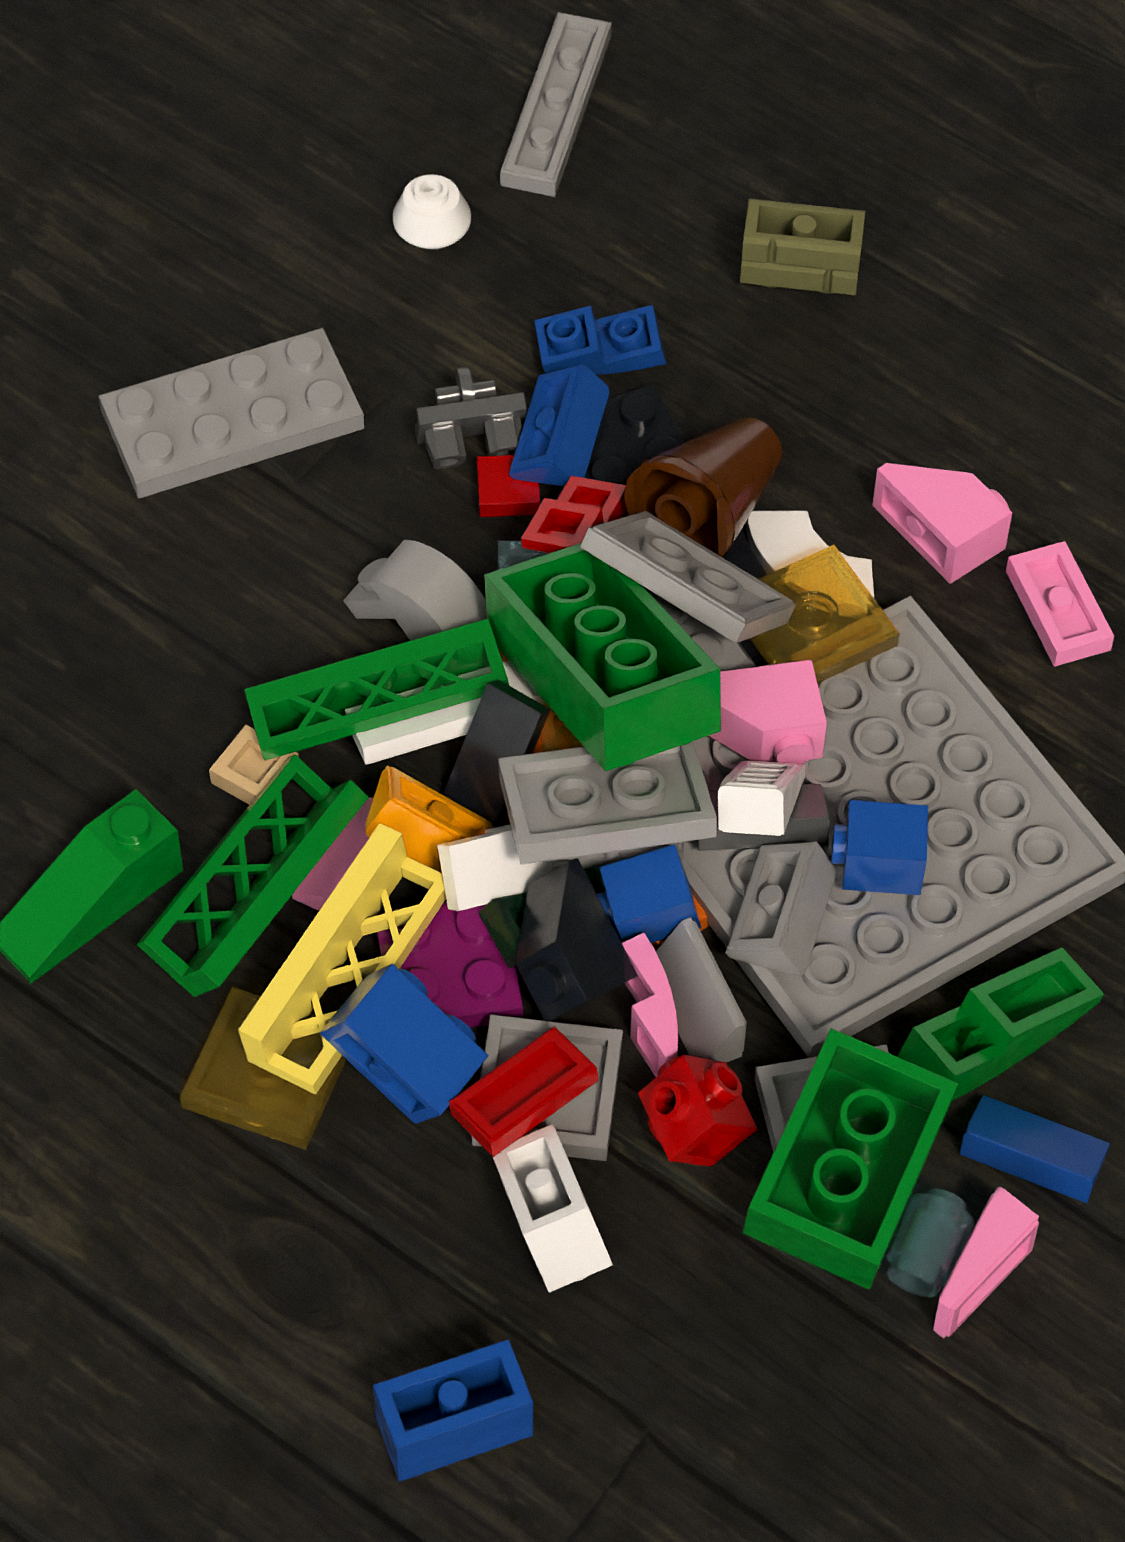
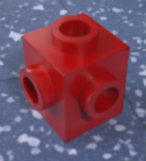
M692 1055L675 1057L662 1065L658 1071L659 1076L638 1092L649 1117V1129L655 1139L662 1145L668 1160L672 1162L712 1167L758 1130L741 1095L742 1085L739 1078L723 1061L699 1058Z

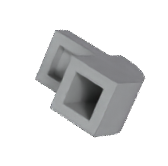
M403 540L388 559L380 558L367 565L358 576L359 583L343 600L356 619H395L410 641L487 619L486 599L472 579L455 562L441 552L412 540Z

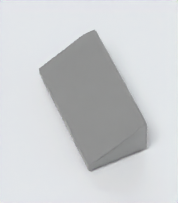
M817 842L760 846L727 946L726 954L729 958L787 974L804 975L836 876L835 865L831 864L830 858Z
M691 917L684 919L656 951L672 991L677 1014L678 1035L688 1055L729 1062L742 1057L747 1022L696 921H692Z

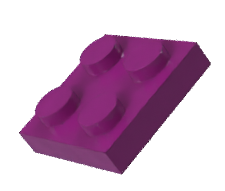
M505 899L461 911L448 909L447 902L443 903L400 969L411 972L422 981L428 991L427 997L445 1014L459 1018L470 1028L488 1026L490 1015L523 1018V1006ZM379 911L377 915L384 914L385 911ZM405 925L397 927L399 934ZM390 929L377 932L380 956L386 955L393 944Z

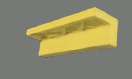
M381 823L378 824L238 1029L248 1062L315 1095L342 1055L321 1036L324 1047L311 1067L307 1069L282 1056L291 1041L320 1032L337 1012L322 1013L319 1000L328 987L355 980L358 987L363 981L362 978L392 963L400 969L446 900L442 873L408 858L402 833ZM402 877L429 889L420 904L392 911L388 897ZM383 906L385 913L377 915ZM405 925L399 934L397 927ZM390 929L393 944L386 955L358 962L354 948L361 937ZM349 957L351 965L343 966ZM314 1009L316 1017L307 1019Z

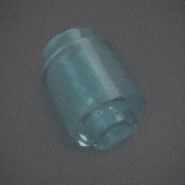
M930 1189L927 1194L918 1193L910 1197L887 1253V1260L890 1263L887 1276L894 1284L919 1296H938L941 1287L946 1284L975 1223L973 1217L965 1210L966 1204L961 1198L941 1189Z

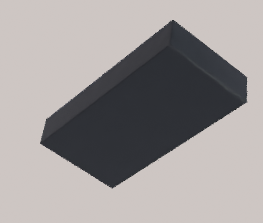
M498 679L487 683L443 794L495 824L505 820L508 812L499 779L498 758L533 754L551 709Z

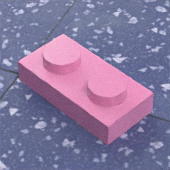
M1065 541L1008 557L1006 573L1054 667L1111 651L1114 634Z

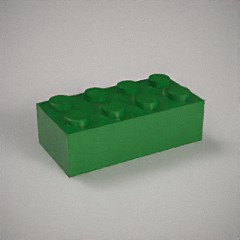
M581 543L484 575L487 618H489L497 647L605 772L630 765L635 761L678 746L687 745L692 741L721 731L720 668L642 585L580 547Z

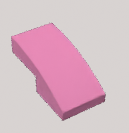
M642 933L622 943L638 975L624 983L637 1002L632 1005L630 1039L655 1077H658V1071L661 1066L677 1057V1014L665 970L646 934Z

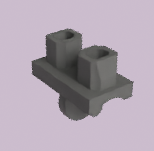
M466 366L455 369V386L435 388L437 405L421 407L416 410L417 424H415L417 443L426 444V449L434 469L457 467L465 463L466 452L463 437L484 434L488 456L515 455L524 426L527 408L524 392L496 396L494 380L473 383L470 369Z

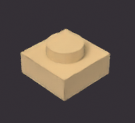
M245 725L209 769L211 784L250 805L286 759L293 755L298 756V753L293 752L264 761L255 729Z

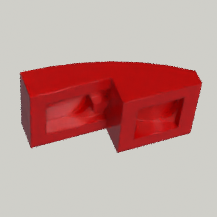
M570 476L557 500L543 499L521 537L522 548L552 553L582 543L588 528L623 517L627 510L624 499L626 485Z

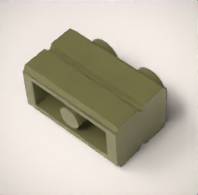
M749 199L743 239L740 283L762 285L768 288L782 287L819 291L824 294L856 295L865 211Z

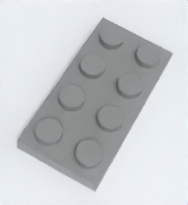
M323 328L99 395L101 412L138 499L364 429V414Z

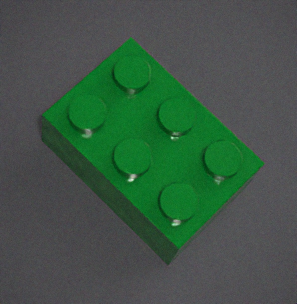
M831 1028L751 1201L742 1233L870 1290L949 1110L958 1083Z

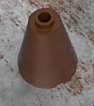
M745 417L648 458L627 479L624 499L628 516L647 511L723 558L730 550L782 460L783 452L778 436L763 421Z

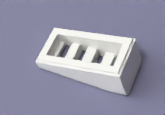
M741 761L723 779L718 790L719 830L730 833L784 835L805 778V765Z

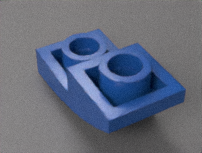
M653 305L596 319L592 307L587 306L534 320L542 366L545 373L582 364L587 366L595 375L628 372L666 364L658 320Z

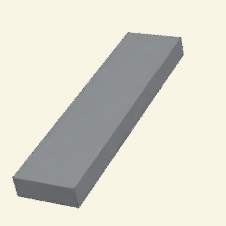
M558 12L501 168L500 186L553 197L556 196L611 38L610 22Z

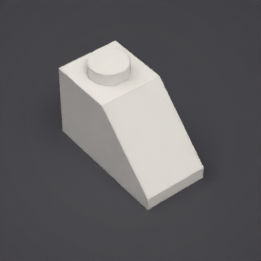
M554 1124L519 1138L493 1157L523 1236L549 1293L613 1265Z

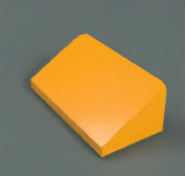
M386 766L381 773L366 820L365 834L370 837L379 823L402 833L407 857L442 873L437 845L485 834V830L493 828L492 822L398 769Z

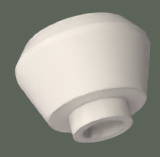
M423 175L413 179L405 187L393 210V225L396 232L408 243L422 249H441L457 242L466 234L471 223V211L461 192L450 179L440 175Z

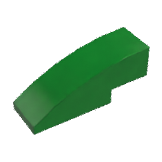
M1061 947L971 988L961 1006L913 1027L897 1057L958 1083L953 1101L1003 1073L1046 1044L1101 1001L1104 993Z

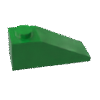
M135 789L87 824L0 922V952L32 984L184 871L178 830Z

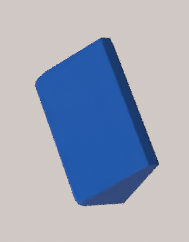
M582 364L538 376L509 475L513 479L565 486L570 476L585 478L609 396L607 384L587 366Z
M983 1095L966 1128L959 1155L1081 1202L1088 1203L1110 1143Z

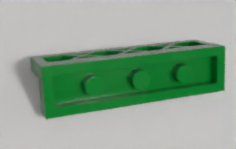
M489 618L244 690L264 761L482 698L487 683L496 679L509 685ZM488 666L491 669V673L468 680L458 677V675ZM425 686L420 694L406 698L397 695L398 693ZM362 705L358 712L345 715V709Z
M297 755L287 758L137 943V946L193 997L220 987L369 797L352 780L332 789ZM291 779L317 801L304 818H284L281 791ZM269 807L270 819H260ZM285 828H296L287 839ZM252 829H271L274 856L268 864L247 865L244 837ZM232 853L233 865L222 866V864ZM259 874L249 886L248 875ZM234 875L237 903L230 911L209 912L206 884L213 876ZM194 900L195 912L184 913ZM221 921L211 934L210 922ZM196 922L199 950L189 963L186 964L161 940L175 923Z

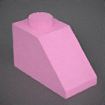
M886 463L877 469L872 506L949 584L1006 549L1012 512L1001 494L993 489L989 490L973 473Z
M812 660L720 671L721 731L709 735L711 738L750 761L803 764L812 759L823 758L827 721Z

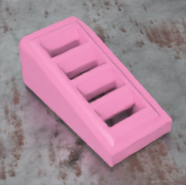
M998 1187L991 1194L939 1296L933 1330L943 1339L946 1336L950 1337L1033 1250L1039 1226V1216L1002 1187Z

